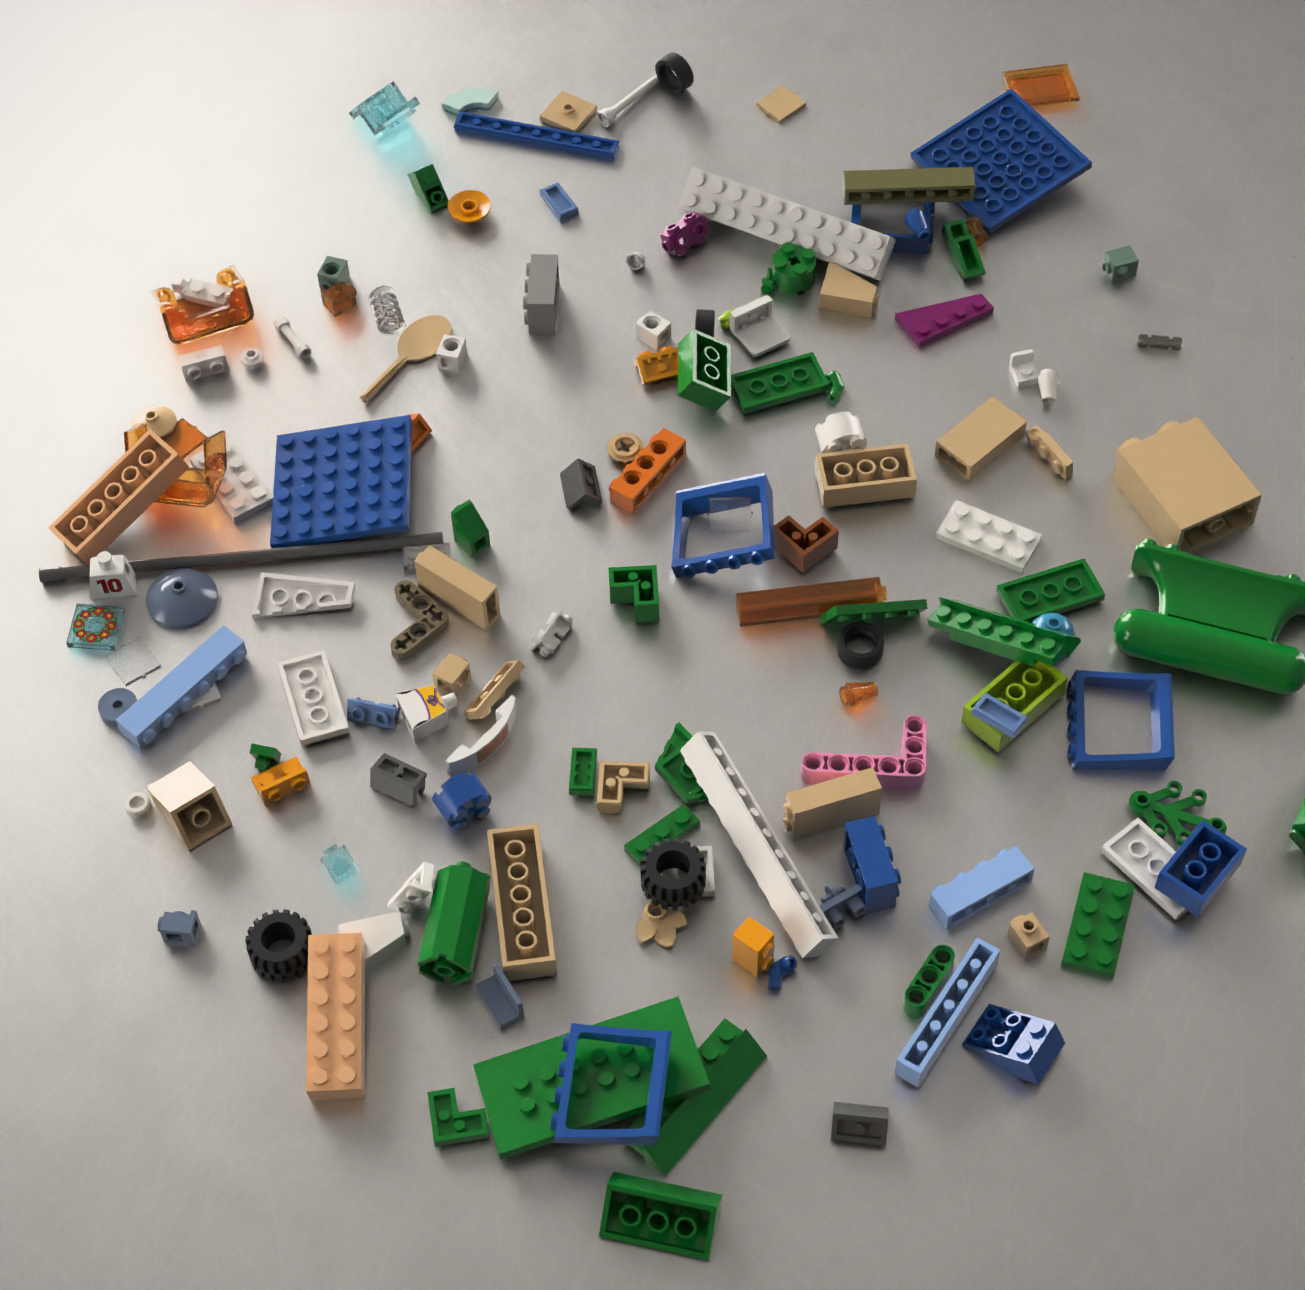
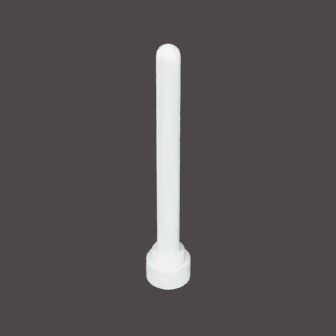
M657 75L653 76L612 108H604L598 112V122L604 127L611 125L619 112L660 82Z

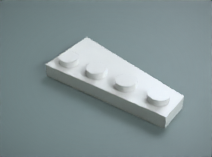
M261 572L251 615L253 619L351 608L356 588L355 582Z

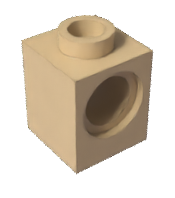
M448 653L432 673L434 686L447 694L454 692L456 696L471 678L468 661L461 656Z

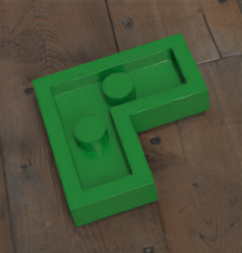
M455 1088L427 1092L435 1147L489 1138L485 1108L458 1112Z

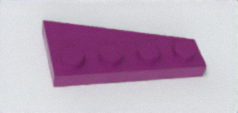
M977 294L895 313V321L914 343L921 348L993 314L994 307L982 294Z

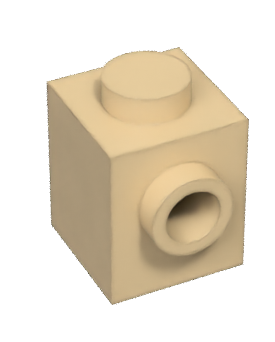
M1033 912L1025 916L1019 915L1010 922L1007 935L1024 960L1046 950L1050 937Z

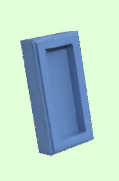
M558 182L539 190L540 196L560 222L579 214L578 207Z
M986 692L971 711L973 716L1012 739L1018 735L1028 721L1027 716Z

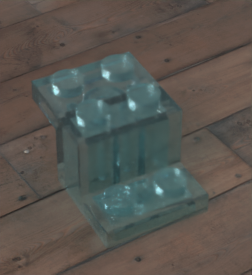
M392 81L351 110L349 115L353 120L358 116L364 119L374 135L382 132L384 135L417 112L414 108L420 102L416 97L407 101L396 83Z

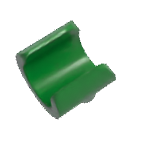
M768 268L766 277L762 278L763 285L761 287V291L770 294L775 287V281L771 280L772 268Z

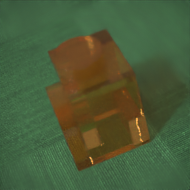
M341 281L328 289L322 288L320 290L323 305L334 317L357 305V292L351 283L347 285L344 281Z

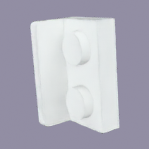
M222 345L178 356L185 381L229 370Z

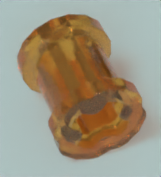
M978 217L968 219L966 225L969 233L973 234L974 239H976V245L981 246L986 243L989 235L983 230L981 219Z

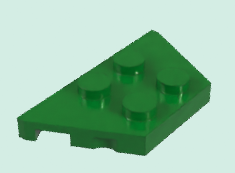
M678 722L674 727L671 738L664 746L662 755L659 756L655 764V771L686 805L709 801L680 751L693 736Z

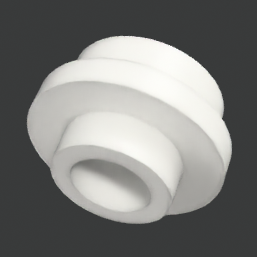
M250 348L241 354V362L246 368L256 369L261 366L263 353L259 349Z

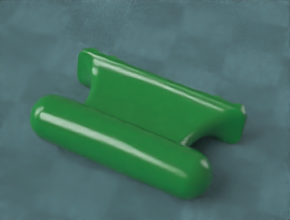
M1144 539L1142 543L1135 547L1131 570L1136 575L1152 579L1155 582L1159 592V611L1156 613L1144 609H1129L1123 612L1113 627L1114 643L1119 651L1128 656L1280 695H1292L1301 690L1305 685V655L1294 647L1275 643L1281 629L1289 619L1294 616L1305 617V582L1301 581L1298 575L1289 574L1284 577L1266 574L1190 555L1180 551V548L1173 544L1166 547L1158 546L1152 539Z

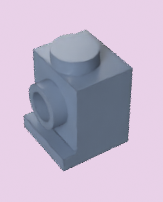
M191 910L190 915L182 911L164 912L163 917L160 916L157 929L161 933L164 943L195 946L201 923L195 910Z

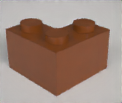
M789 515L774 525L775 549L802 573L838 548L839 530L824 517H821L806 529Z

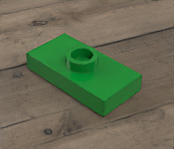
M572 748L569 795L594 796L597 748Z

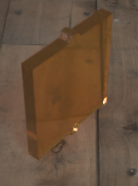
M181 418L174 430L161 439L184 459L204 444L208 437L200 432L197 426H193L184 418Z

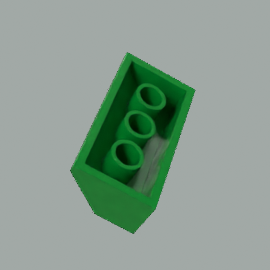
M613 1171L606 1187L599 1236L709 1260L718 1224L722 1195Z

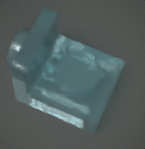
M337 844L323 851L324 856L321 857L320 862L325 864L336 885L360 872L345 845L338 848Z

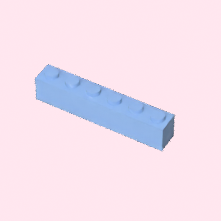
M223 625L116 719L120 733L139 749L151 743L159 732L169 727L182 712L187 711L199 695H205L211 685L223 679L231 668L244 660L247 655L245 642Z
M978 937L976 938L898 1057L895 1075L919 1088L997 967L1000 949Z

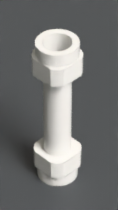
M284 316L275 318L273 325L280 334H284L292 343L297 356L301 359L308 358L312 352L309 345L296 336L291 329L290 322Z

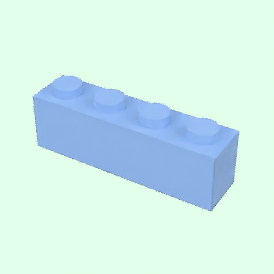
M1017 846L1009 850L1004 849L990 861H982L966 874L960 873L952 882L934 888L930 893L929 907L947 930L1032 882L1034 867Z

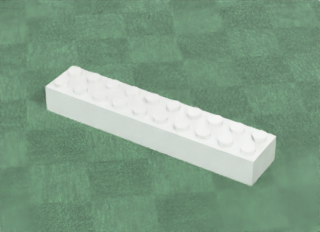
M694 166L678 208L685 211L704 215L707 219L779 245L790 242L794 245H801L805 249H812L815 252V257L818 259L834 262L843 268L879 281L882 279L896 241L891 236Z

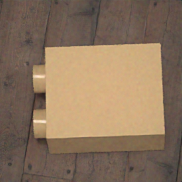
M1198 416L1181 424L1178 421H1170L1163 425L1155 435L1141 441L1137 437L1130 438L1117 449L1112 480L1164 547L1173 544L1178 546L1180 551L1188 553L1254 524L1262 494Z

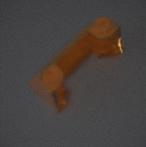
M235 265L225 267L217 273V284L232 288L229 293L225 294L228 305L219 308L186 301L185 298L176 300L173 291L167 287H160L150 291L171 342L177 345L185 344L245 325L253 319L254 310L247 286Z

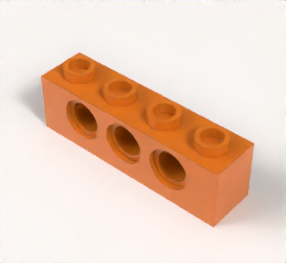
M664 427L658 434H654L649 444L638 452L635 460L631 464H627L623 473L611 482L609 486L610 502L634 514L686 455V439Z

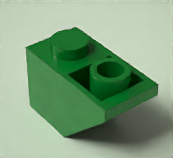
M433 164L407 174L416 195L430 212L448 205V197Z
M470 500L456 506L451 511L454 541L471 557H474L490 546L489 530Z

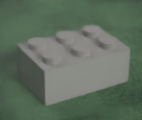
M531 254V262L526 264V276L529 278L525 280L524 286L525 293H527L526 296H523V310H527L524 313V324L528 325L529 334H556L560 290L558 255Z

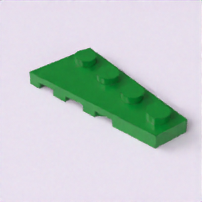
M926 599L836 605L819 615L820 625L858 620L871 621L876 618L889 620L905 615V618H914L920 616V613L928 609Z

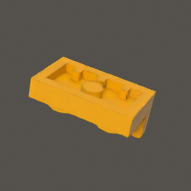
M667 346L661 348L660 352L652 353L651 351L640 353L639 357H636L634 364L635 367H638L643 385L678 377V347Z
M297 756L251 777L252 783L264 805L278 801L283 796L293 791H299L310 784L308 772L305 767H302Z

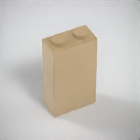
M992 396L936 441L935 456L967 481H970L1025 436L1027 421L1021 415L1009 409L1003 402L998 401Z
M430 545L424 552H420L414 562L418 587L427 595L485 631L501 615L496 585Z
M873 767L787 792L785 804L782 805L785 817H782V823L785 831H790L793 840L843 826L846 822L879 815L882 787Z

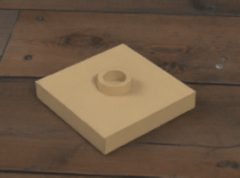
M561 91L541 113L540 121L560 130L578 133L596 113L597 105Z

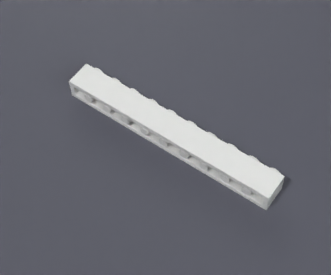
M698 731L680 749L686 764L691 768L697 783L707 795L710 805L715 809L722 825L733 839V844L740 851L746 866L756 878L759 888L763 890L770 902L771 908L782 922L784 930L795 944L797 952L801 954L802 958L819 957L838 939V936L716 733Z

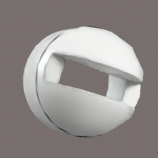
M633 252L626 259V264L631 270H639L645 263V256L640 252Z

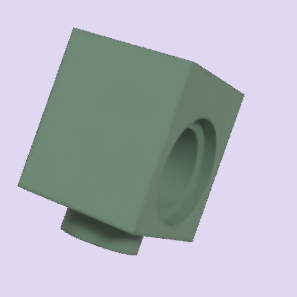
M1129 245L1106 251L1104 261L1102 262V269L1109 276L1111 282L1136 276L1139 260Z
M327 255L317 273L319 288L340 294L350 276L348 261Z

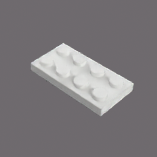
M231 438L190 457L191 465L234 523L273 504L274 496Z
M955 500L937 530L935 539L1022 574L1041 542L1042 534Z
M325 650L277 663L301 746L350 733Z
M1135 819L1102 846L1101 852L1175 920L1188 911L1154 888L1159 872L1176 851L1141 819Z

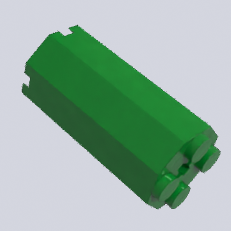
M459 861L456 862V865H449L437 871L418 958V966H420V974L439 983H443L444 978L451 979L450 984L458 985L472 978L491 877L471 867L467 862Z

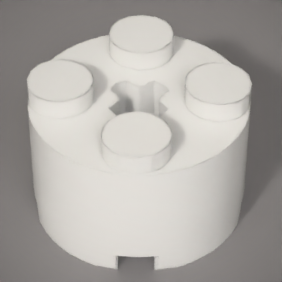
M838 412L825 418V423L821 425L819 422L815 427V433L822 453L863 449L867 445V439L857 414L852 416L851 412Z

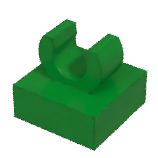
M253 743L251 745L249 753L256 759L254 767L258 771L268 770L270 762H280L281 753L276 748Z

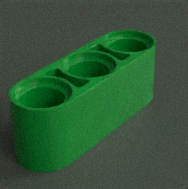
M936 946L906 989L903 1010L907 1016L911 1018L922 1017L953 971L955 952L950 946ZM943 959L946 960L947 963H940L937 960ZM930 979L933 980L934 983H926L923 980ZM917 999L922 1003L914 1004L910 1000Z

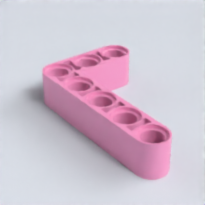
M911 715L905 719L902 736V757L811 752L802 758L801 778L805 783L814 785L873 767L882 788L919 789L924 784L926 772V721L918 715Z

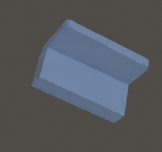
M495 964L493 966L494 975L475 986L478 994L502 1031L523 1020L525 1017L521 1000L500 966Z

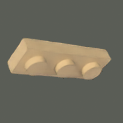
M520 660L505 662L465 709L463 714L469 720L483 719L488 716L493 704L501 700L506 694L505 690L520 678V672L525 668Z

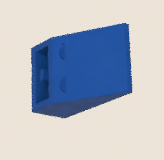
M988 1004L962 1045L1014 1077L1039 1084L1065 1045V1041L1055 1022Z

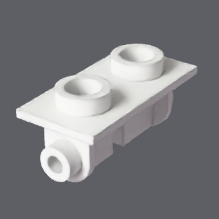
M563 607L557 614L552 612L545 622L548 627L545 631L542 629L538 631L532 640L536 644L530 651L533 652L537 647L545 657L553 654L561 642L554 634L563 639L572 627L573 619L568 615L563 616L561 614L564 610Z

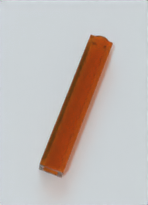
M880 577L736 593L739 626L819 618V615L836 605L883 602V600H887V591L885 586H881Z

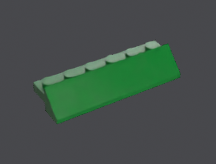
M939 597L940 605L927 619L929 627L948 632L952 641L1031 666H1035L1038 661L1054 666L1062 656L1069 657L1081 642V638L959 600Z
M725 1018L698 1048L711 1090L663 1105L659 1138L656 1146L629 1145L644 1156L646 1163L665 1177H667L767 1059L766 1053L747 1029L742 1031ZM646 1111L638 1117L629 1129L644 1127Z

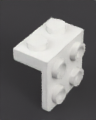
M769 295L755 299L753 302L730 312V331L752 357H758L790 341L789 334L772 315L773 300Z

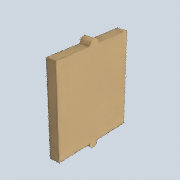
M782 85L758 101L756 106L763 110L767 116H771L781 123L804 108L806 102L796 96V93H792Z

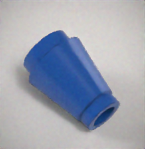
M912 209L905 215V225L920 241L928 240L931 233L925 213L919 209Z

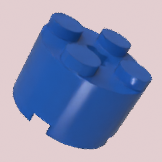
M463 772L453 776L441 785L443 791L439 795L435 792L432 797L433 803L450 827H454L456 831L464 829L469 824L468 821L476 816L479 819L485 817L490 812L488 806L492 800L475 772H471V775Z

